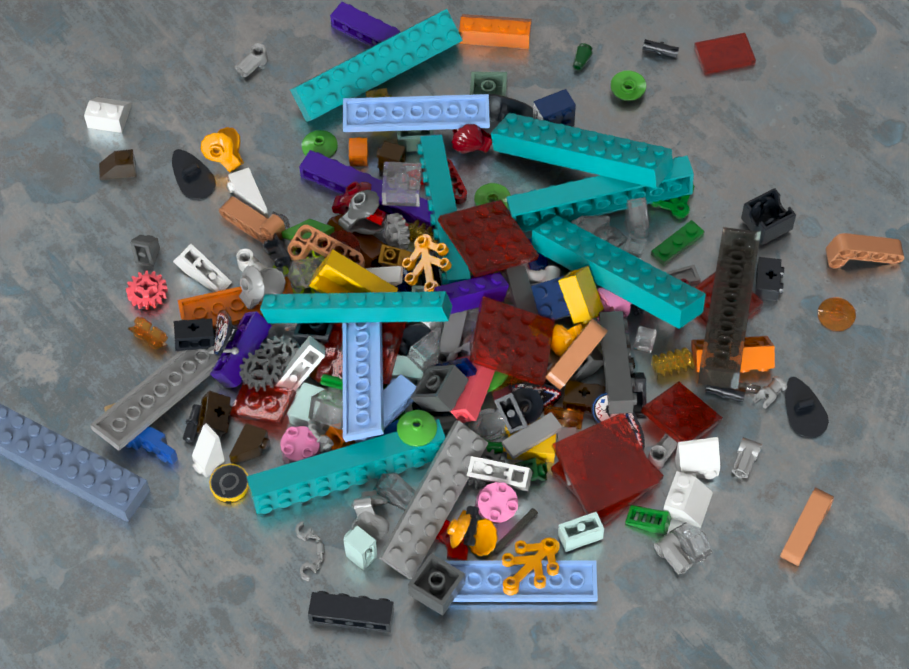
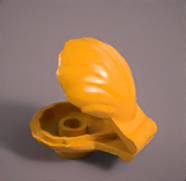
M222 128L217 133L206 135L201 141L200 149L204 157L214 162H221L228 172L231 173L244 164L239 154L240 135L234 128Z
M579 322L577 323L578 325L568 330L562 325H555L550 332L549 338L550 346L554 353L561 357L587 324L582 325Z
M466 510L461 512L457 520L453 519L447 529V533L450 534L452 548L460 544L470 525L471 517L470 514H466ZM487 519L478 521L477 535H474L476 545L469 546L472 553L483 556L490 554L495 549L498 535L492 521Z

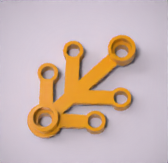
M422 234L416 239L414 252L410 258H405L402 262V266L410 271L415 267L416 260L422 254V258L414 271L405 276V281L410 286L415 285L424 269L426 277L425 292L434 291L435 287L440 286L434 280L432 265L440 267L443 271H448L452 266L447 258L439 259L430 255L429 251L433 250L440 256H445L449 248L444 243L436 244L432 242L433 240L428 234Z
M550 537L534 544H527L522 540L515 543V552L517 554H525L526 552L537 553L535 555L515 557L511 553H505L502 556V564L505 567L525 564L513 577H507L503 581V592L507 595L517 594L519 583L533 569L535 574L534 586L539 589L546 586V577L543 575L541 561L547 557V573L549 575L555 576L559 573V564L555 559V555L560 549L559 542Z

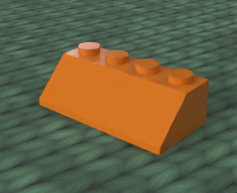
M462 14L459 34L463 41L459 44L529 49L532 19Z
M768 336L691 340L694 367L700 374L707 375L715 371L726 374L733 370L745 373L752 369L764 372L775 368V347Z

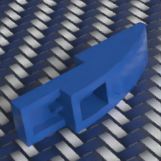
M150 426L126 445V447H132L137 451L142 446L146 451H152L157 454L161 461H168L172 465L178 460L176 450L167 445L165 434Z

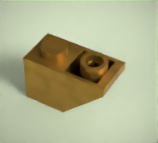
M382 244L378 263L383 267L402 266L403 260L408 257L410 258L413 252ZM417 260L415 262V267L412 270L408 271L403 267V276H406L408 273L414 271V269L416 268Z

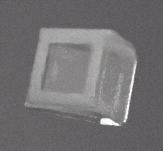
M639 326L633 349L652 353L657 330Z

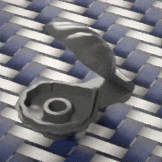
M364 190L355 194L349 204V210L338 220L339 225L349 234L357 232L359 234L372 235L381 232L384 229V223L379 225L366 219L373 215L379 206L377 193L371 190Z

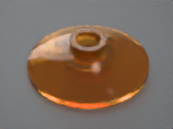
M839 297L824 300L817 312L821 324L833 331H843L850 328L856 319L853 305Z

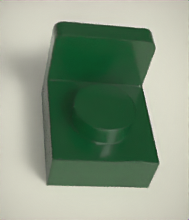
M532 458L515 463L517 466L531 469L533 472L531 481L537 479L541 481L547 480L546 474L548 469L544 461Z

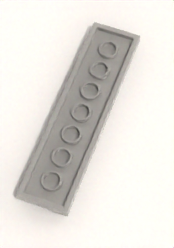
M208 349L179 351L91 423V430L120 451L205 380L212 372L220 356L210 354Z
M454 422L378 557L408 579H412L418 571L468 481L467 472L471 456L480 458L488 445L486 440L462 422Z

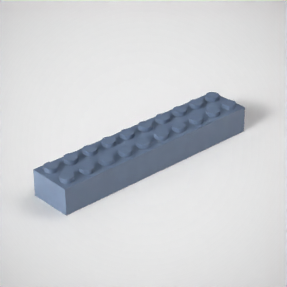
M0 404V455L127 522L130 521L150 492L146 479Z

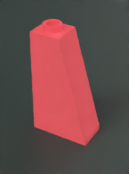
M487 353L461 357L455 361V366L468 378L465 390L458 398L456 406L450 411L462 423L477 420L497 368L496 362Z

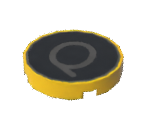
M226 464L218 467L211 474L209 481L212 494L223 502L238 501L248 492L249 486L246 477L248 474L242 467L235 464Z

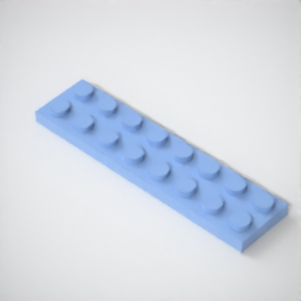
M489 94L343 98V132L460 129L466 124H476L480 128H490Z
M382 322L342 323L343 439L345 442L384 434Z
M596 560L556 561L559 564V573L555 576L547 573L548 561H541L543 575L546 577V586L541 589L534 586L535 574L533 569L519 583V591L515 595H507L503 592V581L507 577H513L525 564L505 567L502 561H445L465 573V585L453 602H597L598 599Z

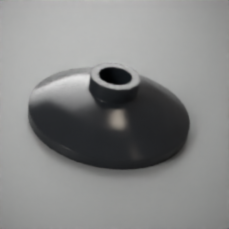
M531 388L515 390L514 392L522 410L524 407H529L527 411H523L527 424L535 422L543 412L544 403L541 395Z

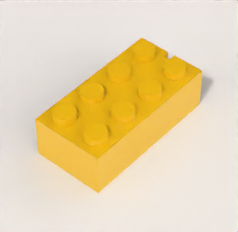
M333 249L316 269L309 284L311 288L320 293L397 292L398 290L395 286Z

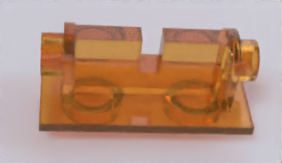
M136 317L134 320L135 326L128 327V330L134 333L135 337L144 340L153 349L168 346L165 343L168 339L166 333L156 326H153L150 331L152 323L143 317Z
M545 406L544 416L551 412L561 426L582 429L584 412H581V409L567 408V410H563L562 407Z

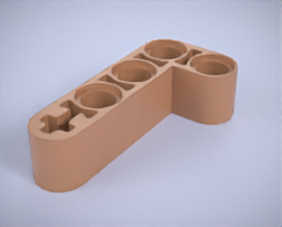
M232 196L219 208V213L224 219L262 244L266 240H273L275 233L280 240L283 239L282 231L285 230V224L275 214L266 218Z
M310 225L301 226L288 246V253L294 262L304 261L311 250L327 257L333 249L336 252L343 250V256L349 259L350 255L351 261L356 262L359 260L360 263L358 265L365 268V260L360 252ZM309 232L312 234L308 239L302 238L305 233ZM321 242H328V245L326 247H319V244ZM297 248L302 249V251H301L300 254H298V255H294V254H293V251H294L295 249H297Z
M842 233L835 236L826 247L828 264L831 268L842 267L849 259L890 264L900 263L904 260L902 244L899 239Z
M592 318L558 361L550 367L544 378L560 390L608 330Z
M815 487L780 555L781 558L797 566L801 564L819 526L832 506L834 496Z

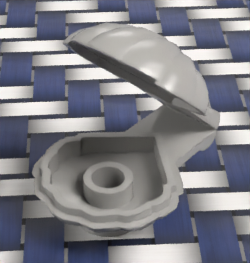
M248 265L244 269L240 280L242 292L239 298L248 309H254L263 300L265 294L283 293L286 282L284 274L276 268L266 267L259 271L254 266Z
M377 491L361 492V497L354 499L351 505L357 514V518L352 522V530L359 526L376 541L382 539L389 531V522L384 517L375 514L373 507L386 505L389 501L377 495Z

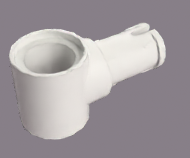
M250 249L238 251L237 262L239 270L242 272L248 265L254 266L259 271L266 268L265 265L261 264L254 257Z
M547 266L545 270L540 271L526 269L529 281L542 283L561 276V270L555 266Z

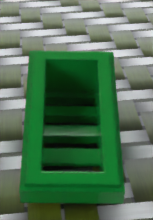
M631 505L625 523L666 536L671 516L667 511ZM636 512H638V519L634 520ZM644 515H647L645 522H642ZM652 517L655 518L654 523H651Z

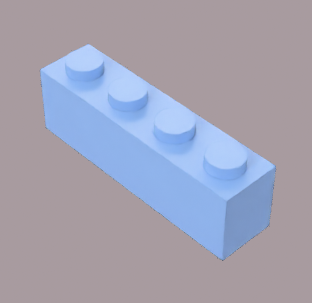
M402 374L396 379L393 378L383 390L384 429L414 402L411 396L417 386ZM378 435L357 439L354 441L359 443L369 439L376 438Z

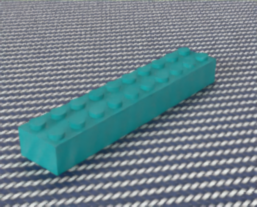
M445 9L291 88L290 91L305 121H311L342 105L343 98H355L463 40L448 9Z
M508 113L491 132L494 151L657 188L673 168L672 149L516 115L514 113Z
M688 155L673 158V168L657 188L600 175L586 177L574 182L569 181L561 185H551L539 190L534 189L526 193L513 194L507 197L508 219L513 235L532 231L556 215L569 222L651 204L659 200L664 201L693 194L694 172Z
M556 215L532 230L531 249L571 271L589 266L595 284L678 329L703 313L705 293Z
M439 419L435 420L437 432L434 439L424 446L415 447L407 445L399 438L396 431L246 476L256 514H266L279 507L286 508L299 501L306 502L316 496H326L336 490L342 491L352 485H362L372 479H382L389 474L402 473L406 469L418 468L425 463L432 462L446 438Z

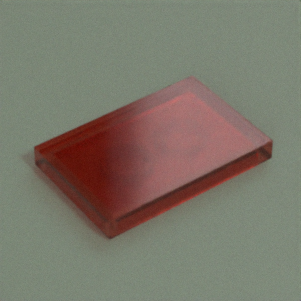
M746 33L694 43V48L704 74L755 64L756 62Z
M243 383L232 405L230 415L236 418L282 425L294 400L296 391L278 386L271 388L269 385L266 386V391L263 390V387L256 391L255 386L249 389L248 385Z

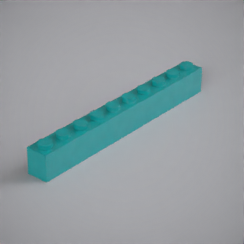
M442 135L420 136V144H417V153L421 155L419 159L420 169H424L422 180L427 185L425 186V196L429 197V200H427L428 211H432L430 223L431 226L434 225L435 227L433 229V239L437 240V244L444 243L449 248L448 253L445 256H440L439 259L447 258L452 264L448 271L441 273L442 285L471 279Z
M446 291L265 294L260 310L267 323L449 321L452 304Z

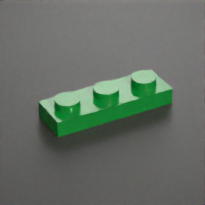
M691 220L651 250V255L665 266L703 237L705 231Z

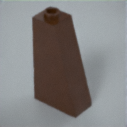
M343 214L331 217L328 220L327 225L334 227L335 233L338 232L337 237L333 235L330 237L338 241L344 240L341 243L349 246L348 242L354 250L359 246L358 252L364 257L365 269L382 267L378 263L381 245H386L373 235L359 234L357 232L348 233V236H344L343 232L347 231L338 223V220L344 216ZM354 236L357 241L353 242L352 237Z

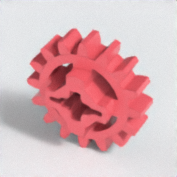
M146 270L144 275L138 272L137 278L132 276L133 282H127L128 288H126L128 300L132 302L133 306L138 305L139 309L145 306L146 310L149 309V306L155 309L156 303L163 304L162 299L167 298L168 288L166 280H163L161 274L156 276L155 271L149 274L148 270Z

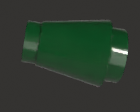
M580 43L576 47L573 62L574 69L583 70L593 54V48L590 45Z

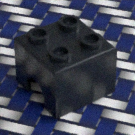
M776 188L744 203L741 219L761 245L791 231L794 226L796 213L791 207H788V211L784 209L780 201L781 195Z

